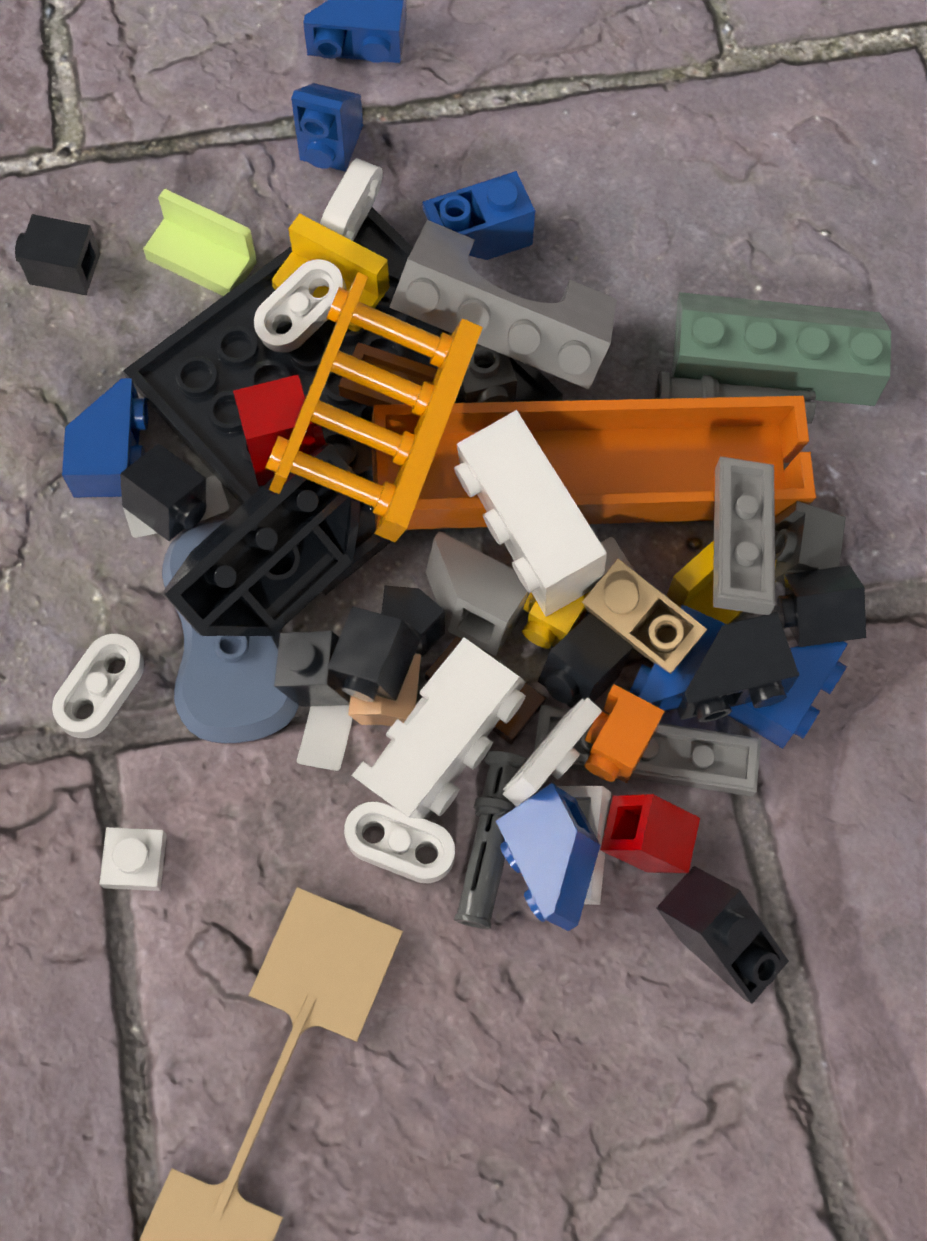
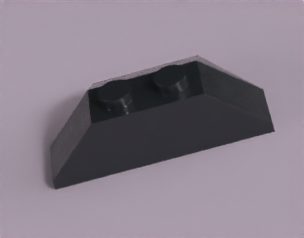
M326 443L309 454L356 474L331 443ZM289 472L280 494L269 490L272 478L190 552L162 594L201 636H275L353 563L359 528L360 501Z

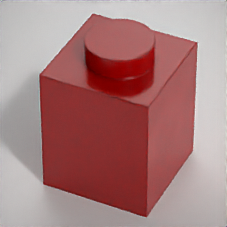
M654 794L613 796L600 851L647 873H689L700 817Z

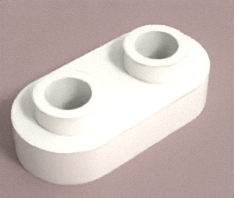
M322 259L304 263L258 307L254 317V327L266 347L276 352L293 351L300 347L328 320L326 317L338 288L341 287L346 290L342 274L333 263ZM320 286L329 287V291L324 297H313V292L316 288ZM286 321L292 323V327L287 333H276L277 326L280 323Z
M107 634L95 640L87 649L56 693L52 704L54 718L67 734L76 738H90L101 733L111 722L140 680L144 671V659L135 642L125 635ZM123 660L126 662L121 672L116 674L108 672V667L113 661ZM87 704L94 706V711L90 717L86 719L76 718L77 711L81 706Z
M381 802L363 803L354 808L346 819L344 826L346 843L350 851L360 860L419 883H433L441 880L450 872L454 864V841L449 832L436 823L425 819L408 818L396 808ZM371 826L382 828L385 832L383 839L378 843L367 842L363 838L367 828ZM429 846L436 850L438 855L434 862L423 864L416 859V853L421 847Z

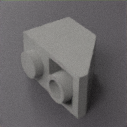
M439 531L434 537L425 573L437 604L445 610L446 628L448 632L462 639L466 638L477 647L496 656L524 615L525 610H523V607L530 593L522 585L513 567L507 566L473 549L468 544Z

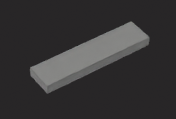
M541 705L534 751L570 709ZM660 723L631 778L753 797L757 790L762 738ZM592 724L573 746L580 755L569 769L588 771L584 764L590 755L593 745L585 741V738Z

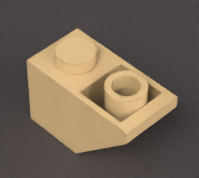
M620 559L615 561L582 601L588 613L595 616L631 644L635 650L669 674L676 669L707 631L703 625Z

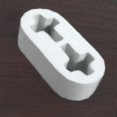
M357 158L353 160L329 201L320 224L353 241L378 195L382 182V168Z

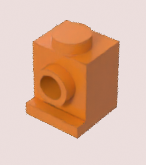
M614 684L608 694L604 711L610 713V715L602 711L593 722L585 738V741L593 746L584 766L592 774L603 780L614 782L618 778L628 783L655 734L665 711Z

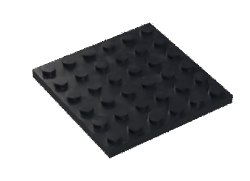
M371 207L353 242L388 259L389 289L375 309L439 337L442 332L450 333L389 308L413 247ZM291 246L123 370L126 378H132L136 391L143 398H146L147 403L241 505L263 486L258 487L233 390L299 375L304 395L308 394L336 325L335 322L328 319L300 347L290 352H276L269 349L263 344L254 327L255 313L258 307L275 291L272 278L291 254ZM287 321L280 323L277 326L276 333H287L291 329L292 323ZM347 328L339 348L340 351L352 356L358 342L438 369L437 366L430 364V357L364 328L357 332ZM510 357L517 379L516 400L511 402L562 401L563 394L537 368ZM330 372L319 400L371 422L373 407L340 396L339 384L342 376ZM459 392L455 403H462ZM321 426L325 443L333 445L356 475L373 482L372 447ZM360 502L359 528L353 563L322 591L324 595H327L392 542L375 534V514L372 513L374 507Z

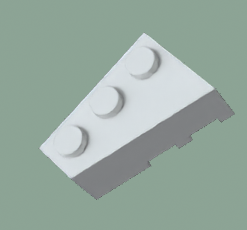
M518 411L510 413L457 443L460 464L454 467V471L462 487L469 497L478 495L487 511L483 514V518L489 531L499 545L502 543L506 545L514 560L512 565L519 580L529 593L532 592L545 617L590 592L604 576L607 552Z
M463 638L420 691L422 698L405 722L402 723L397 719L386 732V736L391 741L373 767H370L363 761L352 776L408 818L429 819L433 812L441 816L452 804L460 790L454 783L465 767L468 766L472 770L475 769L490 750L493 742L487 736L500 719L505 723L509 722L522 705L526 695L520 692L526 682L472 642Z

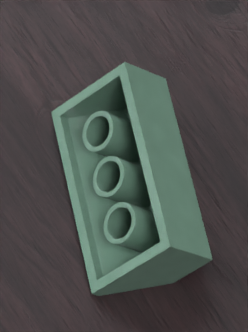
M683 292L678 294L672 377L701 379L703 375H712L721 384L803 391L814 390L816 393L815 400L867 406L876 405L890 378L891 329L880 312Z

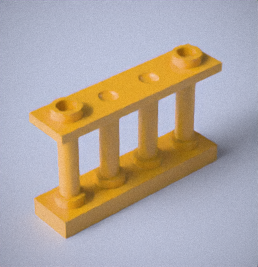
M358 272L349 291L341 287L337 290L326 319L336 323L289 440L278 436L265 468L276 472L269 490L280 494L289 472L374 507L372 513L381 516L375 534L396 542L409 525L483 327L462 318L451 336L442 332L439 337L359 302L368 276ZM349 323L430 357V364L438 367L432 384L423 381L422 385H418L340 351L339 348ZM333 372L412 406L411 413L419 416L413 434L404 431L400 435L320 401L319 398L329 373ZM310 421L393 456L392 462L400 465L394 484L385 481L383 486L299 451Z

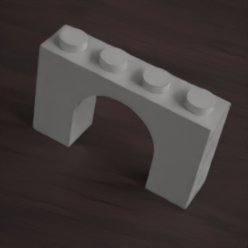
M427 220L407 259L389 308L450 333L454 332L462 318L483 327L477 344L589 390L611 344L617 299L573 280H569L561 301L558 303L536 302L511 294L488 282L471 267L468 256L475 241L474 239Z

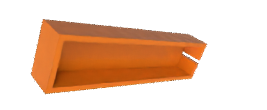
M804 396L454 403L406 530L487 527L483 518V514L487 511L478 495L469 497L454 471V467L460 464L457 443L516 410L588 524L714 520L715 467L720 456L774 465V507L776 518L796 501L810 505L816 499L811 452H800L809 442ZM407 404L374 405L371 422L400 435L404 431L413 434L419 416L411 413L412 406ZM372 448L373 482L382 486L385 481L394 484L400 465L392 462L393 456L375 448ZM783 463H790V464L784 469ZM375 514L376 528L381 518L377 514Z

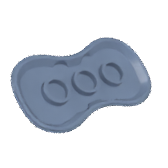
M226 519L200 523L191 529L183 531L170 543L162 565V578L165 588L190 552ZM177 611L183 628L184 651L175 681L174 702L180 719L187 729L200 739L210 742L241 743L267 737L284 728L295 716L299 705L274 687L281 630L275 636H201Z

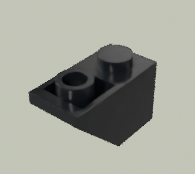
M774 612L770 615H762L722 625L679 704L677 711L680 720L697 716L699 722H709L727 716L732 712L731 707L752 702L754 708H763L777 704L787 698L786 693L789 692L799 677V672L778 613Z
M695 866L689 870V873L680 880L656 907L679 940L735 992L751 1004L775 980L779 972L789 962L742 892Z

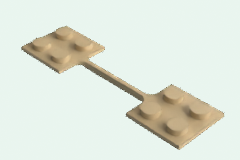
M298 887L296 888L249 993V997L286 1012L292 1020L293 1027L229 1176L220 1184L210 1185L171 1168L139 1241H274L283 1217L246 1201L238 1189L239 1177L300 1036L311 1027H322L355 1042L358 1041L403 934L402 930Z

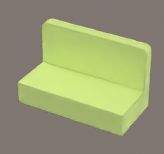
M163 189L158 199L164 219L143 248L146 260L222 296L226 295L246 280L257 263L251 230L180 195Z

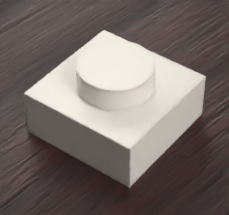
M106 827L99 884L107 889L161 891L167 838L164 830Z

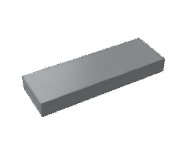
M721 456L715 467L713 607L770 615L775 607L773 464Z

